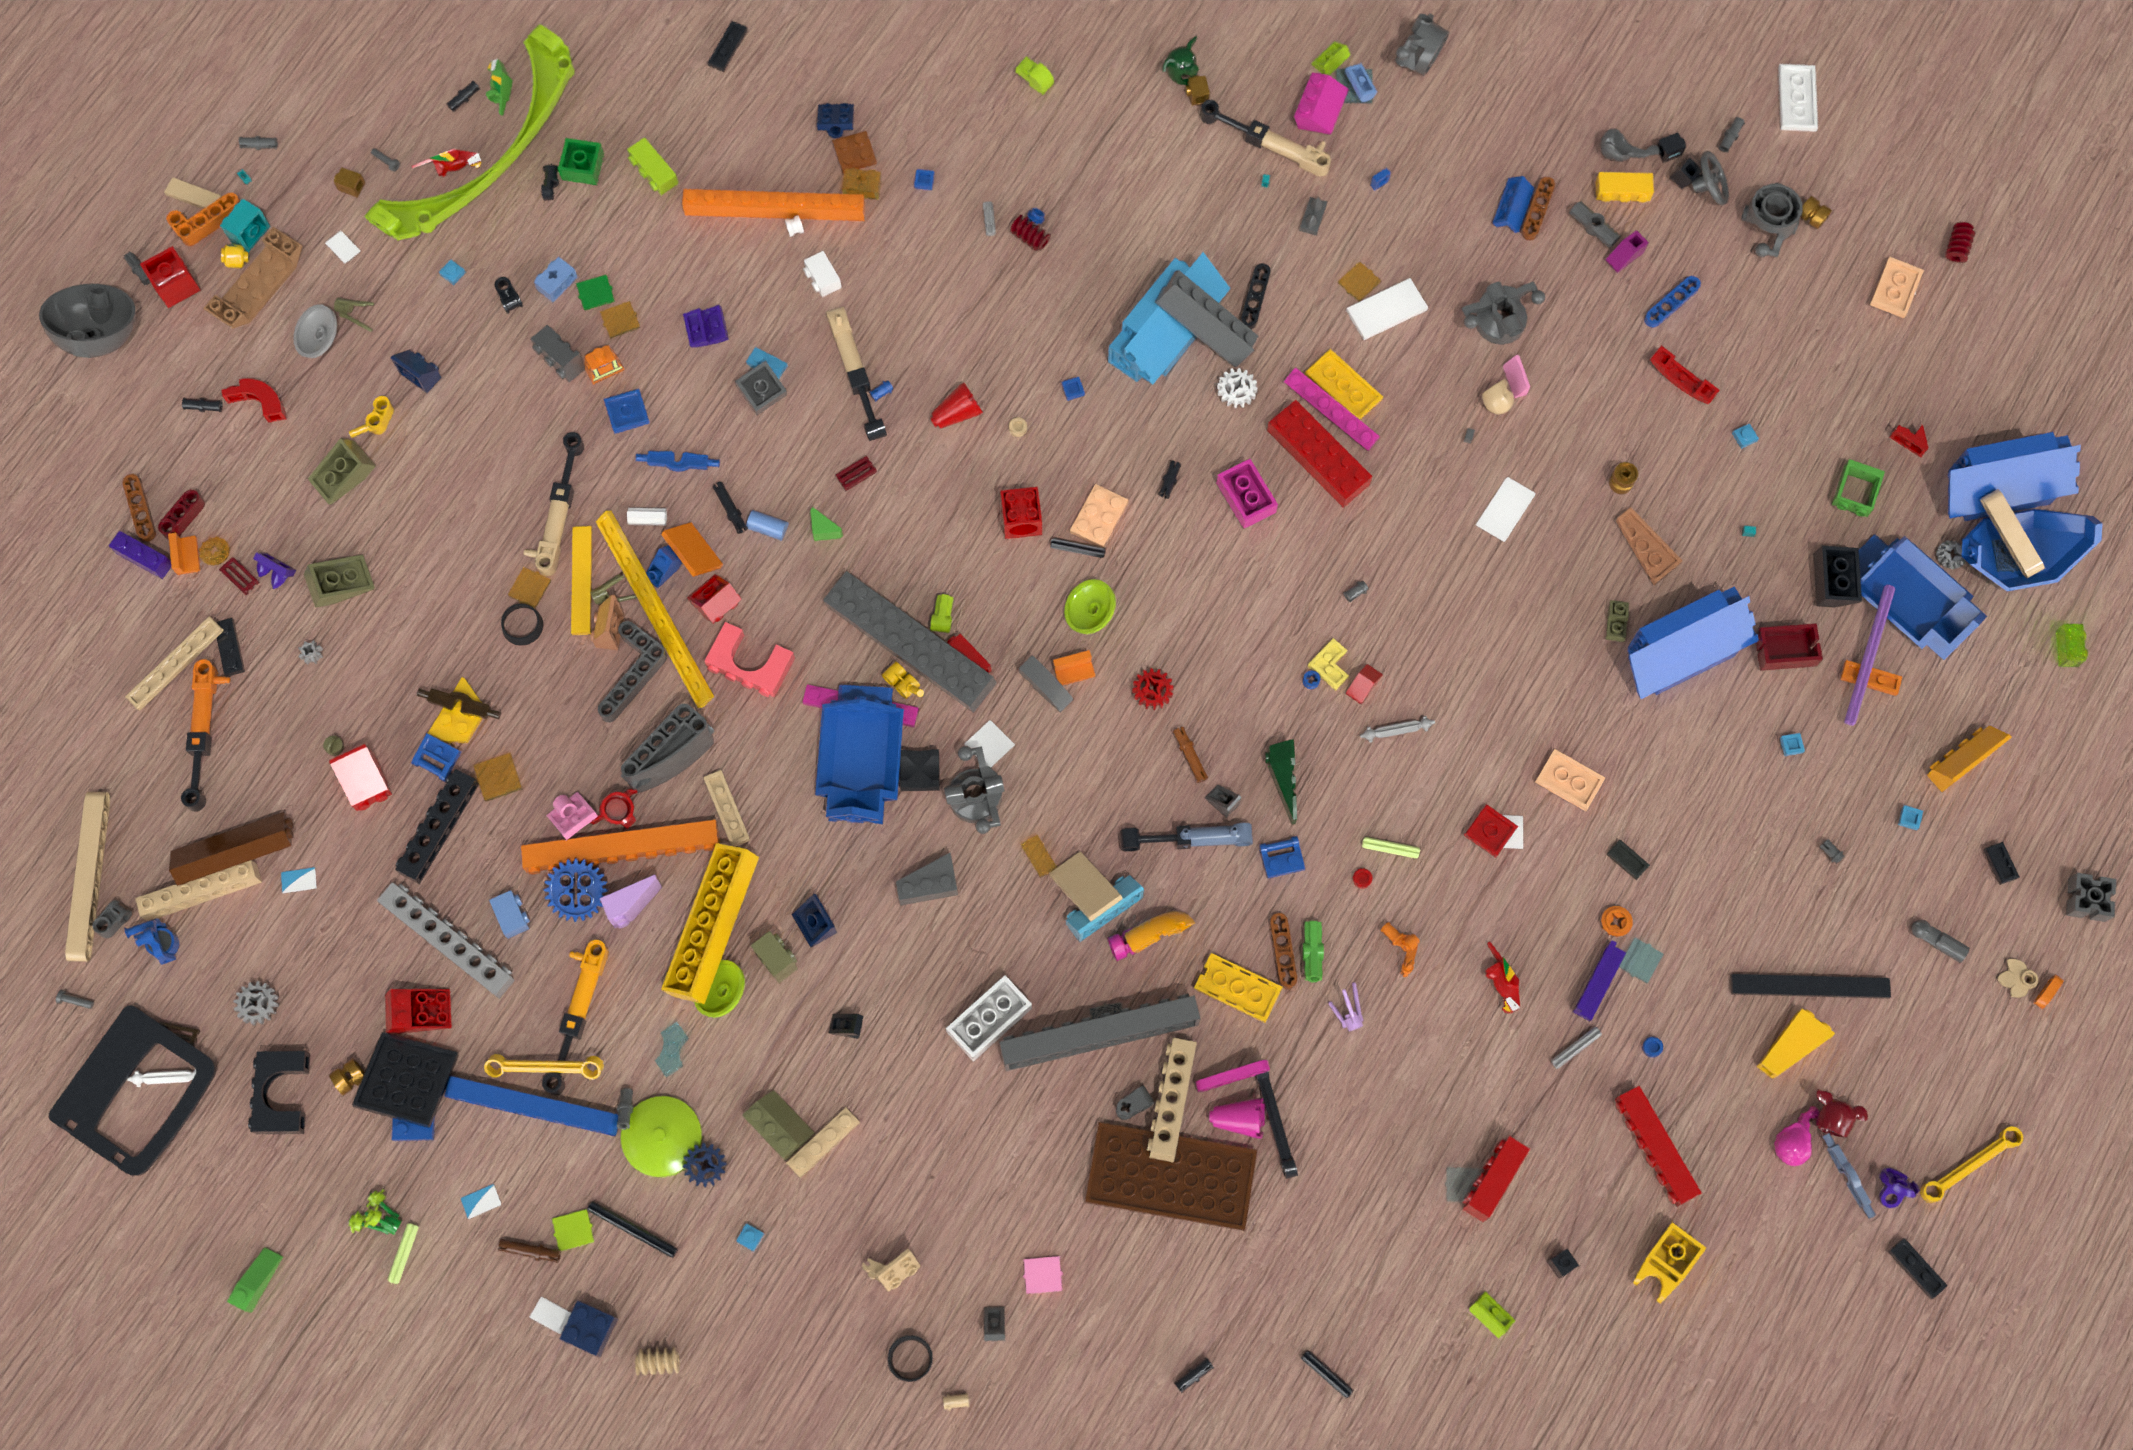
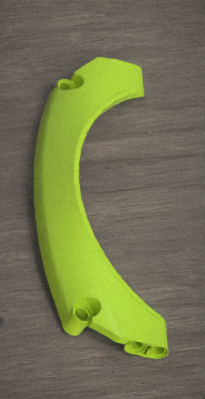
M538 24L523 42L530 56L533 71L531 104L523 127L515 141L491 168L469 183L435 197L412 201L380 199L364 215L365 218L375 227L396 240L408 239L420 235L421 231L424 233L434 231L438 224L462 209L488 188L518 158L536 136L556 106L569 79L574 75L575 70L571 61L570 50L563 40L543 25Z

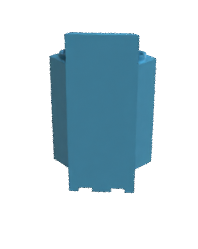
M1202 252L1191 267L1186 262L1174 258L1122 322V331L1110 344L1108 363L1137 383L1141 378H1144L1153 385L1161 374L1166 376L1197 338L1155 303L1162 288L1168 285L1174 272L1181 271L1218 303L1231 289L1204 252Z

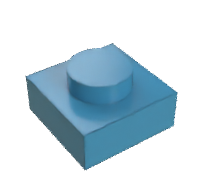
M451 259L439 271L440 276L452 285H455L466 273L461 266Z
M1750 423L1734 430L1732 433L1741 449L1759 440Z
M1800 733L1780 737L1784 756L1805 752Z
M1904 805L1901 809L1898 825L1917 831L1920 827L1923 811Z
M746 1223L736 1242L754 1252L764 1233Z

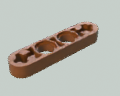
M1543 177L1537 187L1521 233L1522 237L1526 240L1536 239L1555 188V181L1551 177ZM1545 184H1549L1547 192H1543ZM1543 198L1546 200V203L1541 205L1536 199ZM1538 213L1541 218L1535 220L1531 217V214ZM1530 225H1534L1532 233L1529 234Z
M129 474L123 478L122 484L135 530L142 541L150 542L156 537V529L143 484L138 476ZM132 480L135 481V482H134V488L136 489L135 491H133V488L130 486ZM134 497H142L138 504L132 503ZM146 512V517L143 520H137L139 513ZM143 525L149 530L147 536L144 535L145 529Z
M1276 913L1271 917L1270 929L1278 979L1282 988L1292 989L1297 983V973L1289 923L1284 914ZM1277 918H1280V921H1284L1281 925V930H1286V932L1275 934L1279 930L1278 925L1274 924ZM1280 936L1285 937L1288 941L1287 945L1279 946L1276 942L1277 938ZM1281 956H1288L1291 963L1284 966L1280 963L1279 959ZM1292 968V971L1289 970L1288 973L1289 978H1293L1290 985H1287V982L1283 981L1286 977V972H1281V970Z

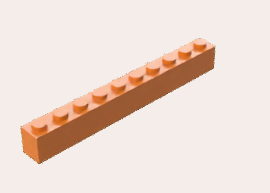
M683 189L682 200L686 216L793 219L799 215L800 219L865 221V198L861 194Z
M716 820L521 845L522 866L526 873L534 875L544 870L554 872L553 867L556 866L560 869L559 863L563 862L567 865V859H570L572 863H574L575 858L579 859V863L586 859V865L594 862V867L603 862L616 864L618 860L636 861L641 857L654 859L657 858V855L675 856L678 852L691 854L700 849L713 851L716 843L720 844L718 824Z

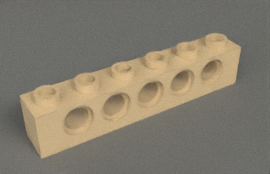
M250 860L179 886L175 884L135 899L140 917L150 921L262 883L257 864Z
M1173 1038L1172 1044L1168 1043L1166 1055L1169 1056L1168 1063L1164 1062L1162 1074L1166 1075L1165 1082L1160 1081L1158 1093H1162L1161 1101L1157 1100L1155 1112H1158L1157 1120L1153 1119L1151 1131L1155 1133L1153 1139L1149 1138L1147 1148L1148 1151H1151L1150 1158L1174 1162L1197 1042ZM1181 1058L1184 1063L1178 1065L1174 1062V1059ZM1177 1077L1180 1079V1082L1174 1084L1170 1081V1078ZM1174 1096L1177 1101L1170 1103L1166 1097ZM1164 1115H1170L1173 1118V1120L1171 1122H1166L1163 1120L1162 1117ZM1160 1134H1166L1168 1135L1169 1140L1162 1141L1159 1139L1158 1136Z

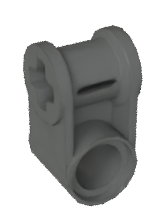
M113 900L94 920L93 930L103 938H111L131 918L132 911L126 910L121 906L120 901ZM108 924L107 929L101 931L102 926Z
M1143 1085L1118 1102L1116 1114L1120 1119L1128 1120L1148 1109L1155 1102ZM1122 1106H1124L1125 1108L1129 1107L1128 1113L1126 1111H1121Z

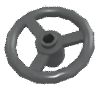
M1705 151L1702 153L1700 160L1702 174L1696 177L1692 182V186L1696 193H1703L1709 190L1715 202L1723 206L1729 200L1727 179L1716 156L1710 151ZM1708 159L1713 165L1711 170L1708 167ZM1719 182H1721V185H1722V192L1720 191V189H1719V187H1718V186H1719Z

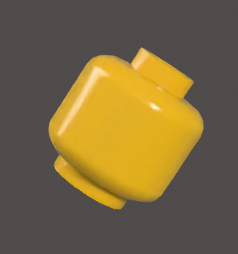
M226 244L224 248H221V263H224L227 268H243L244 262L248 263V252L244 251L242 245Z

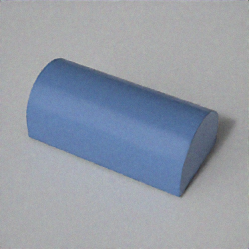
M1362 63L1346 67L1345 74L1360 101L1367 102L1376 95L1377 90Z
M755 510L751 511L747 520L749 530L781 541L789 526V523Z

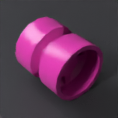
M1133 927L1124 930L1122 935L1115 934L1107 937L1116 961L1126 958L1128 953L1136 954L1131 950L1125 938V933L1133 929Z

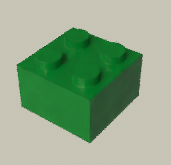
M566 138L558 166L561 180L597 185L604 158L601 143Z

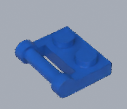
M427 733L411 763L416 767L420 766L439 776L440 780L446 782L462 751ZM424 754L444 764L443 770L423 759Z
M1293 836L1289 840L1267 845L1265 843L1259 844L1267 879L1306 869L1297 836ZM1293 847L1294 852L1268 857L1267 852Z

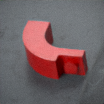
M249 378L239 379L240 386H229L227 389L221 390L222 397L228 404L244 400L260 402L263 416L268 423L287 419L282 401L276 392L262 381Z

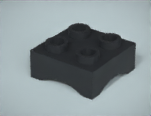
M939 749L925 751L901 750V791H940Z

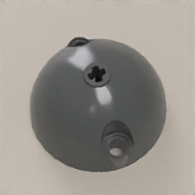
M81 284L64 288L51 295L42 304L39 311V319L44 332L58 348L77 357L95 358L116 351L130 337L136 320L135 304L128 294L118 288L103 284Z

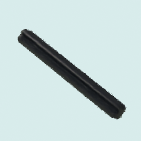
M594 1201L589 1204L587 1210L590 1213L671 1258L676 1255L678 1249Z

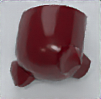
M1817 1090V1099L1824 1104L1815 1123V1126L1820 1131L1826 1134L1830 1133L1831 1136L1847 1138L1857 1119L1861 1121L1868 1120V1112L1863 1106L1853 1107L1847 1102L1833 1098L1830 1092Z

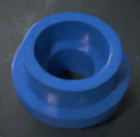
M1032 208L1027 213L1030 222L1034 221L1035 224H1042L1045 214L1038 208Z

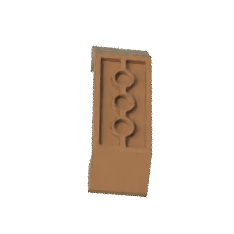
M272 227L262 239L266 247L222 299L214 295L203 308L232 329L250 323L297 267L302 245L275 227Z

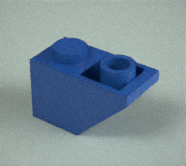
M668 545L658 550L646 574L651 583L656 588H659L680 568L682 562Z

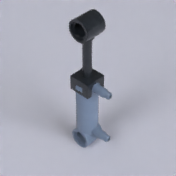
M1250 823L1212 827L1176 826V834L1140 836L1139 829L1137 828L1120 830L1121 850L1125 852L1140 850V843L1176 842L1177 850L1191 849V847L1234 845L1243 847L1253 844L1252 824Z

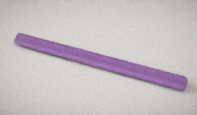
M1886 585L1883 589L1844 720L1845 724L1850 726L1856 724L1893 599L1895 587L1891 585Z

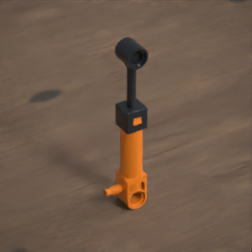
M206 659L197 661L193 667L192 689L194 690L191 728L190 732H187L186 751L193 756L191 788L186 789L181 794L182 804L194 812L202 810L206 805V798L198 789L202 756H210L212 737L209 734L213 694H216L217 684L230 683V678L218 676L217 668ZM206 668H209L207 673L202 674ZM197 796L196 801L190 804L191 799Z

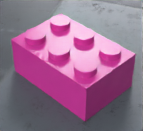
M1251 459L1217 475L1216 484L1243 529L1276 513L1278 504Z

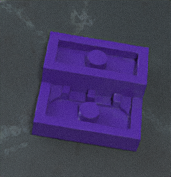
M720 305L703 311L698 308L683 314L691 348L708 346L729 340L723 310Z

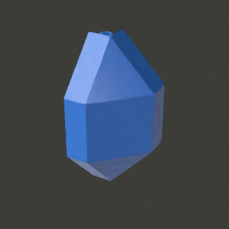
M2038 509L2015 512L2016 518L2045 569L2029 578L2022 574L2017 564L2012 567L2004 562V559H2007L2006 561H2013V557L2008 555L2011 553L2003 554L1998 552L2001 551V548L2007 546H2004V542L2000 543L2003 540L1990 517L1983 518L1962 540V558L2007 592L2057 583L2102 541L2103 523L2094 516ZM1998 540H1999L1998 549H1997V554H1996V548H1997V546H1995V545H1996V543H1997Z

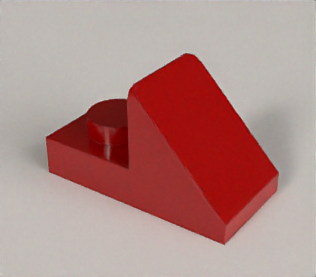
M1898 425L1889 437L1920 458L1929 448L1923 425L1920 426L1915 434L1911 433L1908 428Z

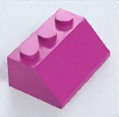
M1312 72L1294 115L1298 129L1331 135L1349 91L1348 88L1329 75Z

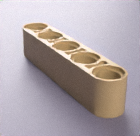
M1997 489L1982 497L1980 501L2022 574L2029 578L2045 569L2042 560L2001 491Z

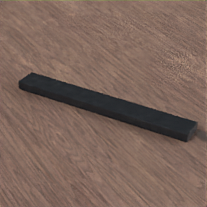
M1758 974L1730 975L1731 995L1891 998L1890 978Z

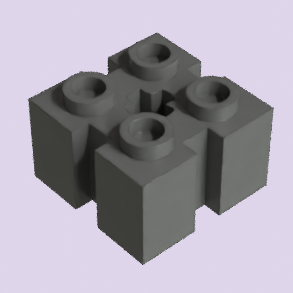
M2076 873L2069 877L2067 893L2072 894V898L2067 900L2066 916L2083 918L2086 915H2090V920L2107 922L2114 918L2115 902L2110 901V898L2116 894L2117 879L2099 877L2093 880V875Z

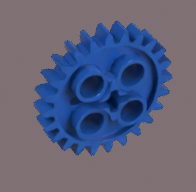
M575 858L574 863L567 859V865L560 862V869L556 866L553 867L555 874L548 873L551 880L544 882L549 887L544 888L543 891L549 892V895L544 898L551 900L547 906L554 905L553 913L560 911L559 918L565 914L566 921L571 916L574 922H577L579 916L582 921H585L586 914L592 918V911L595 913L600 912L597 907H603L600 898L606 896L603 893L608 892L609 889L603 887V885L608 883V881H602L601 879L605 874L597 873L600 867L592 868L594 862L586 865V859L582 863H579L578 858ZM576 872L578 873L577 888L581 889L577 893L578 907L574 906L575 891H572V888L575 887ZM563 875L570 876V885L563 884L561 880ZM583 875L591 878L590 885L582 883L581 878ZM562 895L570 896L571 903L564 904L561 900ZM588 895L591 898V903L588 905L583 904L581 896Z

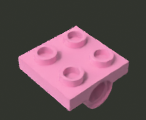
M578 792L570 798L566 795L558 796L553 802L555 809L546 815L566 840L598 816Z

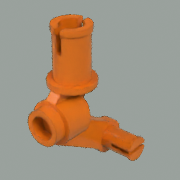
M1387 922L1380 931L1393 942V946H1401L1402 950L1406 952L1401 966V975L1403 974V977H1407L1414 968V960L1418 944L1420 943L1419 938L1415 934L1404 935V933H1400L1390 922Z

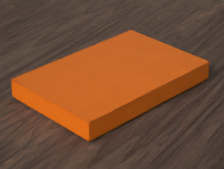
M692 522L666 529L662 532L663 538L693 577L720 569L723 566V563Z

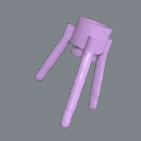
M1355 982L1352 983L1356 1012H1353L1346 990H1342L1349 1014L1345 1015L1346 1020H1344L1331 1001L1328 1002L1343 1028L1347 1027L1348 1031L1363 1027L1362 1021H1364L1361 1015Z

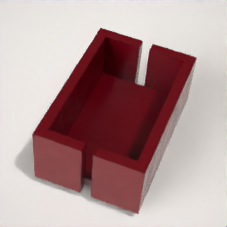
M1817 623L1761 627L1756 632L1759 641L1756 642V649L1760 651L1758 653L1760 671L1817 667L1823 660L1821 645L1817 643L1820 640Z

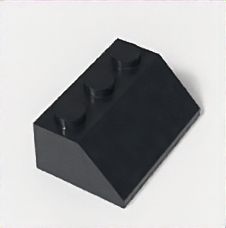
M1822 545L1813 553L1816 606L1835 608L1861 603L1859 548Z

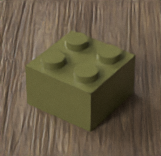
M769 931L753 943L751 947L776 981L781 983L798 969L795 964L798 961L789 948L787 950L784 949V942L778 934L773 935Z

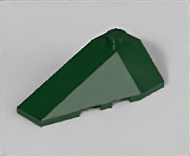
M1294 739L1270 745L1268 752H1265V763L1269 765L1270 774L1289 820L1293 825L1297 821L1296 793H1294L1296 776L1292 774L1295 765Z

